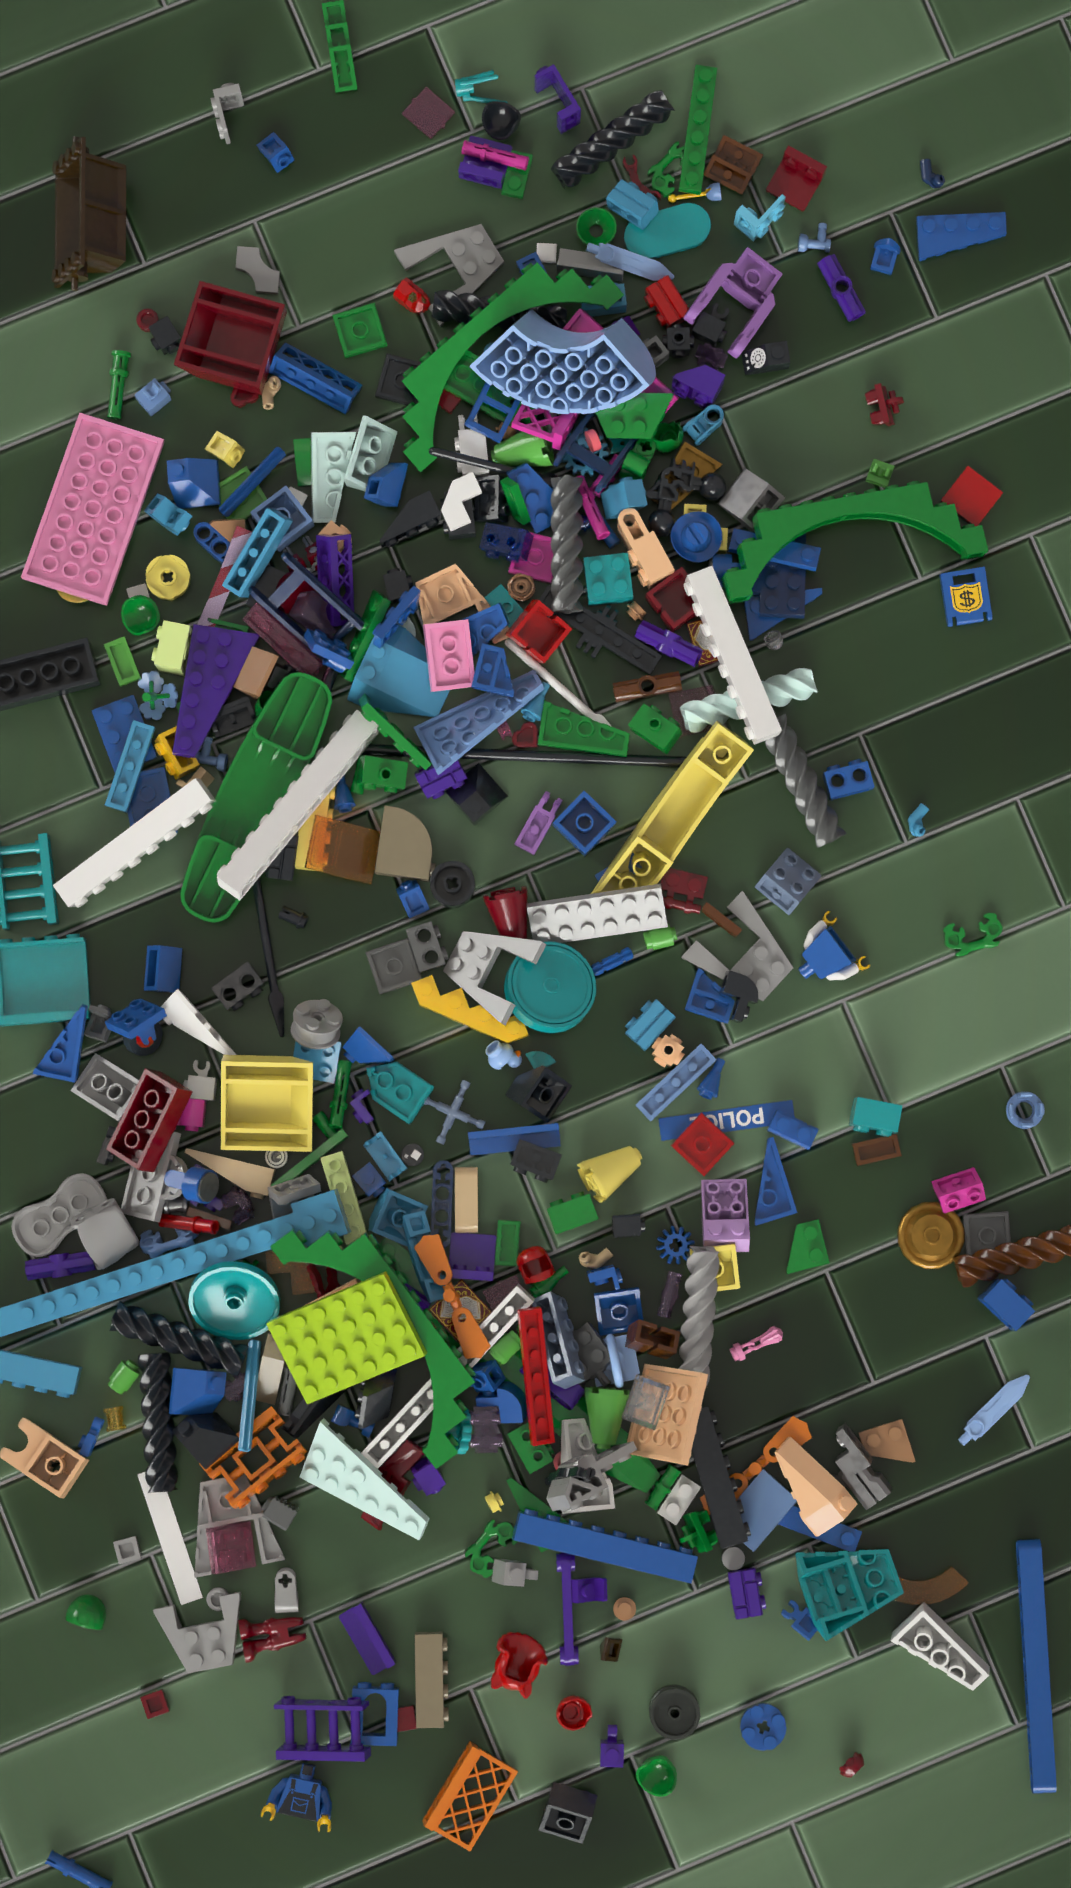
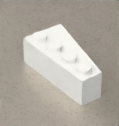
M925 1602L892 1632L891 1642L896 1645L899 1644L911 1654L921 1657L929 1665L944 1671L949 1677L972 1691L989 1676L990 1666Z

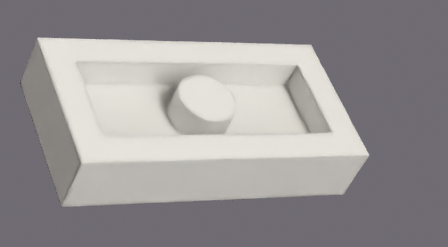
M681 1474L657 1513L674 1525H677L701 1486Z

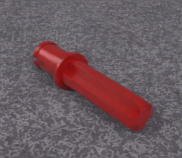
M162 1213L160 1222H158L160 1227L188 1230L194 1234H199L200 1232L216 1234L219 1230L217 1220L202 1219L201 1216L186 1217Z

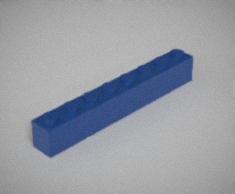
M525 1508L524 1512L518 1511L512 1539L515 1541L692 1583L698 1556L693 1554V1549L680 1546L679 1550L670 1548L671 1544L658 1541L656 1545L648 1543V1538L636 1536L635 1539L626 1537L627 1533L614 1530L613 1534L604 1532V1527L591 1525V1528L582 1526V1522L569 1519V1523L560 1521L561 1517L547 1514V1517L538 1516V1511Z

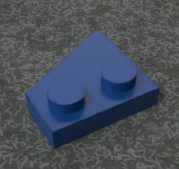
M698 968L685 1010L728 1024L735 1001L730 996L721 994V987L715 981L713 982L709 979L702 969Z

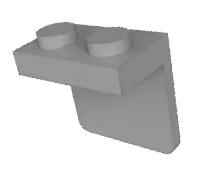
M226 83L221 88L213 89L214 97L210 98L215 118H219L216 119L220 138H225L226 144L231 142L223 111L244 106L239 83Z

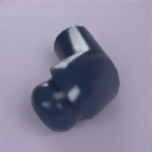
M930 159L920 161L922 181L932 188H940L945 183L944 176L932 172Z

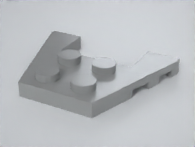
M241 1591L219 1597L223 1620L180 1628L175 1604L153 1610L187 1673L234 1664Z

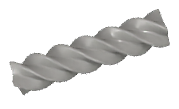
M690 1246L693 1253L688 1257L686 1265L691 1275L685 1282V1290L690 1297L683 1304V1311L688 1319L681 1327V1333L686 1341L679 1349V1355L684 1362L679 1369L708 1374V1385L710 1379L708 1365L712 1356L710 1342L714 1333L712 1320L716 1310L714 1298L718 1287L716 1276L720 1264L719 1252L713 1246Z

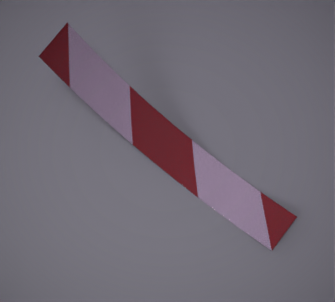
M236 526L224 562L197 625L215 627L216 624L212 623L211 620L212 618L218 620L230 592L222 584L250 538L251 531Z

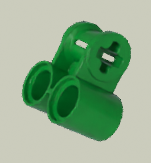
M639 439L633 450L629 451L622 464V470L619 474L620 478L633 477V480L642 479L643 481L656 448L655 442L652 439Z

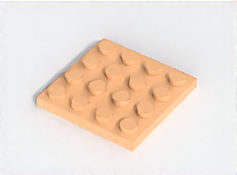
M644 1364L627 1442L634 1441L637 1450L630 1453L631 1455L688 1466L708 1374Z

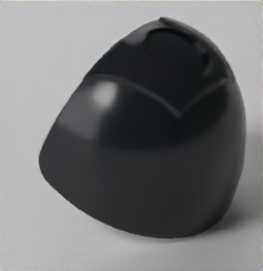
M493 101L487 103L484 107L482 124L490 137L496 140H504L511 136L520 125L521 114L512 105L501 101Z

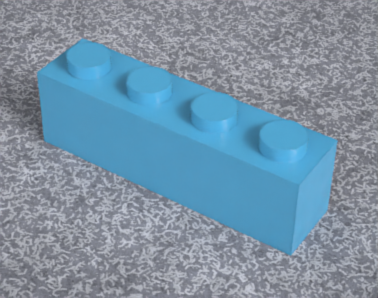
M267 508L222 586L239 597L248 598L250 595L248 589L251 586L255 587L293 520L276 509Z
M0 1350L1 1384H3V1380L12 1382L11 1386L25 1388L26 1385L34 1386V1391L47 1393L48 1390L57 1391V1396L69 1398L70 1394L74 1395L77 1393L82 1367Z

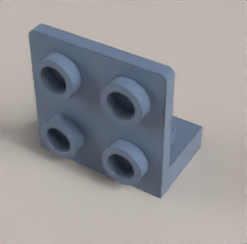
M786 848L756 884L755 888L786 914L790 915L821 878V874L789 848Z

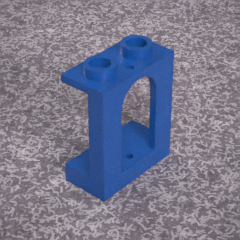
M358 1682V1686H353L352 1697H361V1700H365L368 1695L378 1693L386 1700V1733H364L363 1711H360L361 1743L373 1746H397L399 1687H394V1683H381V1686H371L372 1683Z

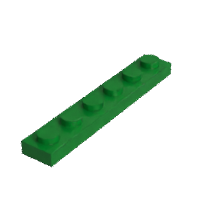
M695 65L678 192L701 194L717 68Z

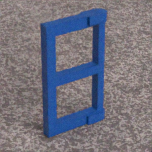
M485 382L464 425L500 443L520 401L515 399L511 408L486 396L491 385ZM482 402L507 414L499 433L473 421Z

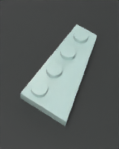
M311 432L312 520L314 523H329L331 520L336 522L345 482L344 478L351 458L356 432Z

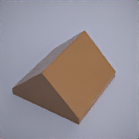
M252 646L233 687L254 700L258 699L279 656Z

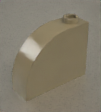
M384 805L375 874L429 882L436 864L432 863L433 849L427 829L412 813L401 808Z

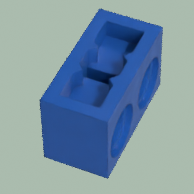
M861 759L848 762L849 766L840 768V765H834L826 768L827 771L822 776L829 801L873 790L875 786L868 761L862 762ZM853 772H863L864 780L856 781L853 778ZM834 776L840 777L843 785L840 787L833 786L831 778Z

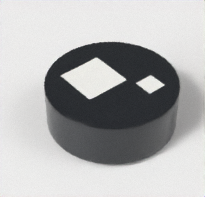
M408 1144L403 1148L401 1157L405 1164L417 1166L424 1159V1151L417 1144Z

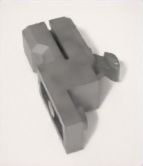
M845 1422L838 1427L835 1434L837 1435L838 1443L843 1448L846 1447L847 1450L841 1453L835 1461L841 1471L838 1475H831L843 1486L851 1490L867 1510L875 1505L877 1500L880 1501L888 1496L893 1487L882 1473L872 1470L870 1467L873 1461L872 1456Z

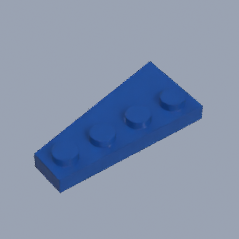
M1005 212L917 216L918 260L923 261L929 257L946 254V252L964 249L970 245L1005 237L1007 234Z

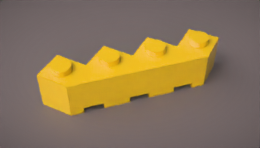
M432 975L411 983L421 1007L509 1044L529 1036L525 1025L516 1016L510 1017L507 1024L503 1025L481 1005L469 1008L462 988L440 996Z

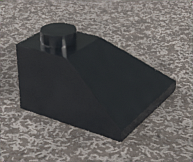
M480 763L476 764L466 773L467 779L464 780L465 784L456 789H453L451 786L445 791L474 826L508 797Z
M542 1065L517 1076L505 1096L548 1123L572 1085Z
M217 1412L189 1415L172 1430L175 1436L205 1470L239 1441V1437Z

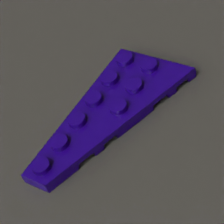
M193 624L173 755L196 758L210 728L218 717V713L233 689L252 646L254 647L257 644L260 634Z

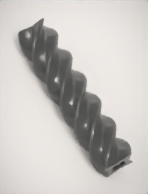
M570 475L551 478L553 487L551 494V506L553 509L551 516V528L553 531L551 539V550L553 553L551 572L554 577L551 583V594L553 597L551 611L564 614L583 611V607L578 601L583 593V585L578 579L583 570V563L578 556L583 548V541L578 534L583 526V519L578 512L583 504V497L578 490L583 478Z
M783 714L777 717L782 729L781 733L778 736L765 740V745L769 752L775 756L776 767L785 776L786 787L795 796L797 809L805 816L807 829L815 836L816 846L820 848L847 833L837 825V814L834 809L827 805V794L824 789L817 785V774L807 765L806 752L797 746V735L791 727L787 726V715Z

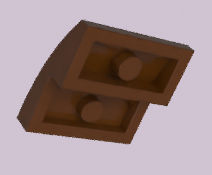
M723 135L715 154L712 156L704 172V176L743 195L764 155Z

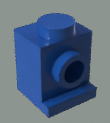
M496 1360L476 1363L472 1367L476 1375L473 1376L475 1383L471 1387H474L476 1392L488 1390L494 1392L506 1379ZM490 1371L494 1377L489 1376Z

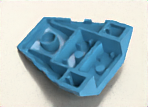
M398 625L395 634L380 649L373 644L372 639L354 677L347 700L360 706L359 699L366 694L370 698V705L373 708L379 707L382 711L436 717L439 715L450 690L431 692L426 648L406 628Z

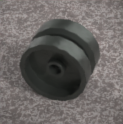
M677 1684L666 1685L657 1690L651 1698L649 1705L650 1720L654 1729L661 1736L672 1740L683 1739L691 1735L697 1728L701 1717L700 1707L694 1694L686 1687ZM677 1709L679 1712L676 1713V1716H672L671 1710Z

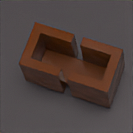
M638 1319L628 1326L625 1347L640 1352L648 1350L650 1355L668 1359L677 1353L680 1332L663 1326L657 1329L656 1324Z

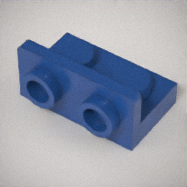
M613 1264L586 1271L589 1282H594L595 1285L609 1282L608 1278L612 1277L616 1290L620 1289L619 1284L623 1283L620 1269H615Z

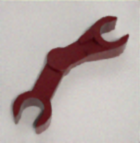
M632 155L633 165H628L624 157L623 167L630 176L631 182L635 183L643 193H651L661 200V195L658 191L649 190L639 180L636 156Z

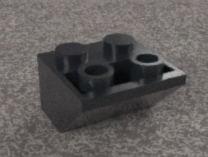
M392 1369L361 1383V1386H365V1388H360L357 1402L362 1404L357 1405L355 1418L359 1419V1429H364L389 1417L397 1369Z

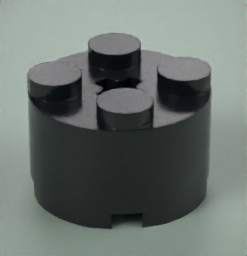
M448 861L438 865L430 877V889L434 899L442 906L448 908H459L467 904L475 892V879L470 868L459 861ZM454 879L457 880L458 887L449 889L447 882H453Z

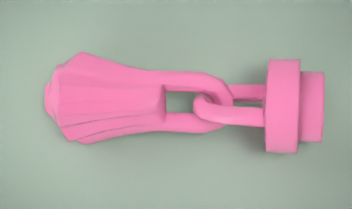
M772 1326L765 1333L745 1344L740 1345L738 1342L733 1344V1347L729 1350L735 1361H742L746 1359L745 1355L749 1352L782 1341L783 1332L781 1329ZM759 1340L761 1344L755 1346L754 1342ZM748 1347L747 1350H745V1351L742 1350V1348Z

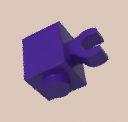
M608 1725L607 1740L600 1739V1767L623 1768L624 1741L617 1740V1725Z

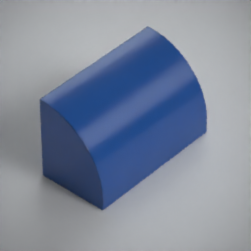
M161 945L147 946L144 991L174 993L179 989L182 948Z

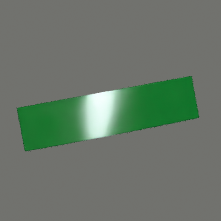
M344 1L322 3L335 91L337 93L357 90Z

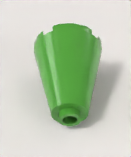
M547 426L541 427L543 431L549 433ZM522 431L494 445V450H491L493 462L518 467L524 463H527L530 467L553 466L555 461L552 442Z
M585 1387L584 1393L592 1443L597 1444V1448L611 1449V1445H615L629 1400L630 1390Z

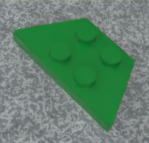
M639 393L632 399L613 408L599 410L595 413L607 438L653 439L674 394Z

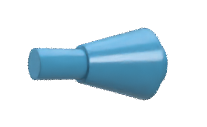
M542 682L544 690L521 709L523 718L527 721L535 722L541 720L544 697L550 687L548 683Z

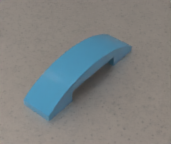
M425 1211L403 1215L406 1242L420 1286L429 1303L444 1299L443 1293L445 1292L443 1286L433 1281L414 1249V1246L424 1235H429L431 1232ZM440 1273V1278L444 1279L445 1275H441Z

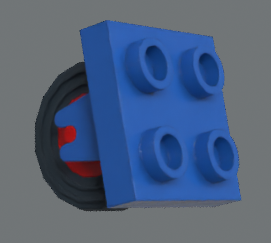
M140 998L132 1001L125 1009L112 1014L111 1018L105 1021L107 1029L123 1036L124 1045L130 1052L138 1056H147L158 1049L162 1041L163 1032L159 1021L167 1017L164 1008Z

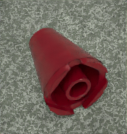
M521 886V890L518 891L515 890V887L490 892L491 897L484 894L483 900L499 935L527 939V886Z

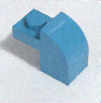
M158 493L144 510L155 521L177 536L188 527L189 520L192 518V515L187 511L178 508L168 498Z

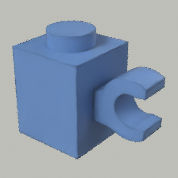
M154 378L138 391L135 397L152 417L171 401L168 394L171 390L163 381L159 383Z

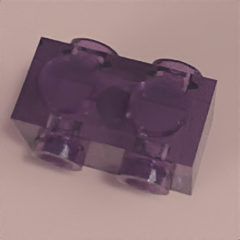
M474 1406V1411H469L471 1415L470 1424L474 1425V1434H471L470 1448H475V1453H498V1447H502V1433H498L497 1424L502 1423L497 1406Z

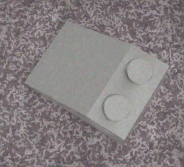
M95 1053L70 1091L119 1122L139 1080Z

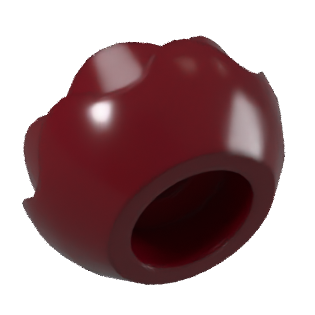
M855 1752L853 1757L849 1758L839 1768L840 1774L844 1777L852 1778L864 1766L862 1754Z

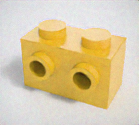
M177 726L159 734L155 740L156 744H154L159 756L163 755L166 761L165 767L170 776L173 775L175 780L194 772L200 765L196 758L172 754Z

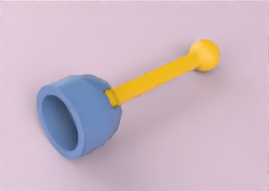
M720 183L710 184L700 195L691 193L683 195L670 194L668 200L674 203L680 199L706 196L711 201L722 200Z

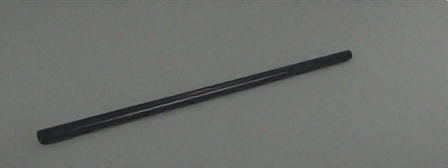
M369 744L361 754L411 757L406 751L401 753L394 745ZM418 746L427 755L423 746ZM471 748L459 759L679 768L687 757L627 754V757L583 752Z

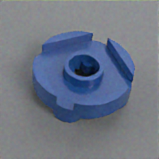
M759 1703L749 1707L743 1713L740 1720L742 1737L752 1748L762 1751L773 1750L784 1739L786 1723L785 1718L777 1707L768 1703ZM767 1721L769 1730L760 1733L757 1724Z

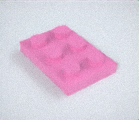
M468 619L424 624L423 631L431 692L471 687L475 672Z

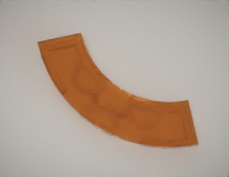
M952 1566L941 1575L926 1581H912L899 1577L904 1594L894 1600L912 1605H921L923 1602L932 1604L955 1595L969 1582Z

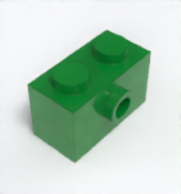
M643 703L628 726L633 733L667 755L682 735L679 727L680 724L671 717L668 719L661 715L662 712L653 705L648 707Z
M367 755L359 757L356 784L363 785L362 788L366 790H376V787L384 788L385 793L397 794V791L405 789L408 762Z

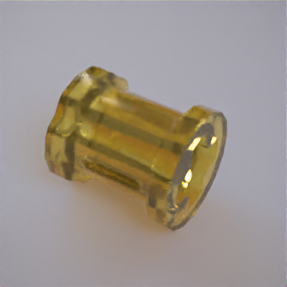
M123 1406L103 1409L104 1413H106L108 1424L106 1432L127 1429L123 1422Z

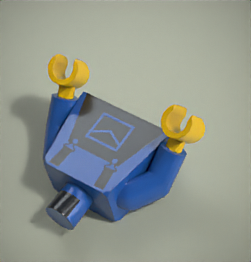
M302 1763L300 1775L290 1774L289 1778H283L271 1790L266 1806L261 1811V1817H263L264 1812L269 1811L272 1814L270 1821H272L275 1813H281L317 1821L319 1832L320 1826L327 1824L328 1832H330L331 1821L329 1819L331 1818L332 1801L327 1788L322 1785V1780L313 1778L316 1766Z

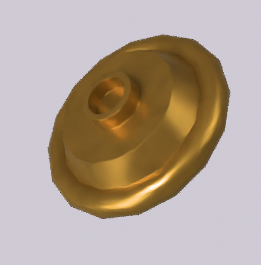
M923 1202L911 1207L902 1217L898 1227V1244L903 1255L912 1264L924 1269H939L951 1264L953 1258L960 1254L965 1242L964 1226L959 1216L954 1211L944 1214L938 1202Z

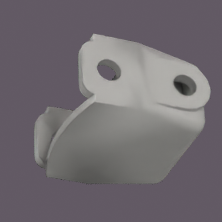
M114 1198L86 1209L70 1220L73 1229L78 1230L82 1244L93 1259L97 1270L105 1269L117 1262L140 1243Z

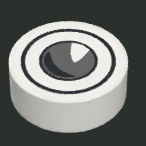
M266 1151V1163L273 1168L283 1167L288 1161L287 1151Z

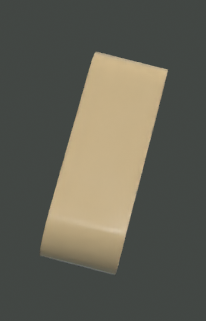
M455 1167V1233H478V1167Z

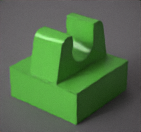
M873 459L866 481L886 488L894 466Z

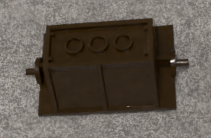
M82 136L80 138L72 137V146L67 148L66 152L61 154L57 161L53 162L52 172L55 174V269L52 271V282L55 283L54 288H59L68 280L71 282L72 291H78V282L88 280V273H113L126 261V165L89 154V148L86 147V137Z

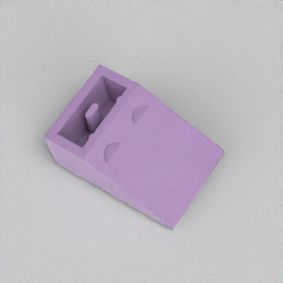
M701 1180L703 1247L735 1243L736 1252H749L750 1231L747 1180Z

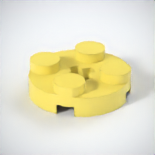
M175 555L158 556L149 563L146 569L147 586L151 593L160 599L172 601L182 596L190 585L191 575L186 563ZM172 572L173 580L171 582H163L164 577L162 575Z

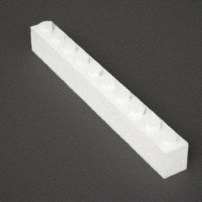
M358 710L345 718L342 728L331 735L329 743L325 748L322 747L315 755L316 759L311 765L307 764L301 772L302 776L297 781L294 780L289 785L287 794L275 802L272 812L269 815L265 814L257 830L255 832L251 831L245 840L246 843L242 848H237L233 852L232 860L227 866L223 865L219 869L217 880L221 888L238 900L243 898L379 734L378 724L373 720L369 722Z
M519 1283L479 1325L491 1347L518 1319L517 1310L528 1308L535 1300ZM461 1346L458 1348L462 1354L460 1359L464 1365L469 1364L473 1367L481 1359H465ZM431 1378L362 1451L361 1454L377 1469L433 1410Z

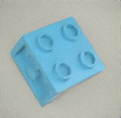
M782 194L760 219L757 218L758 215L753 209L741 205L736 211L734 225L753 242L757 237L761 239L769 230V224L772 221L777 222L784 212L782 210L786 206L784 205L786 196Z

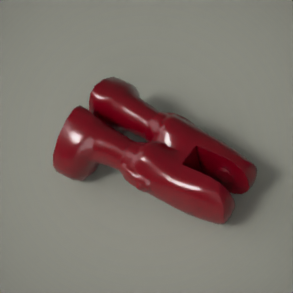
M302 1617L270 1618L263 1623H251L247 1619L238 1620L242 1640L261 1634H269V1637L242 1642L246 1663L254 1661L257 1653L263 1650L279 1651L283 1647L291 1646L307 1639L306 1633L288 1634V1628L304 1624Z

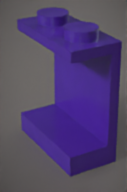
M553 64L550 67L544 66L536 72L535 92L539 93L549 86H553L566 107L557 112V128L563 134L580 124L581 108Z

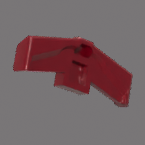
M406 1440L378 1470L382 1473L381 1476L389 1484L393 1483L398 1488L397 1491L403 1496L411 1483L404 1475L425 1454L422 1451V1447L418 1444ZM364 1511L362 1512L361 1518L377 1530H382L383 1521Z

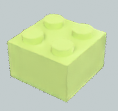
M163 620V625L158 627L156 639H159L158 648L154 647L152 653V661H154L158 671L185 677L192 636L190 625Z

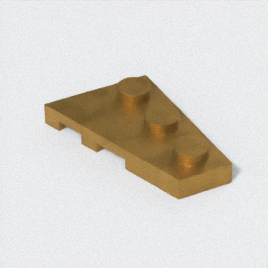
M683 442L675 456L676 464H680L682 459L686 461L687 466L695 462L694 476L700 478L707 473H713L723 465L687 442ZM670 474L665 476V478L668 479V483L673 481V479L670 478ZM677 490L679 493L678 501L672 504L671 510L691 492L685 494ZM650 499L656 504L659 503V501H656L655 499Z

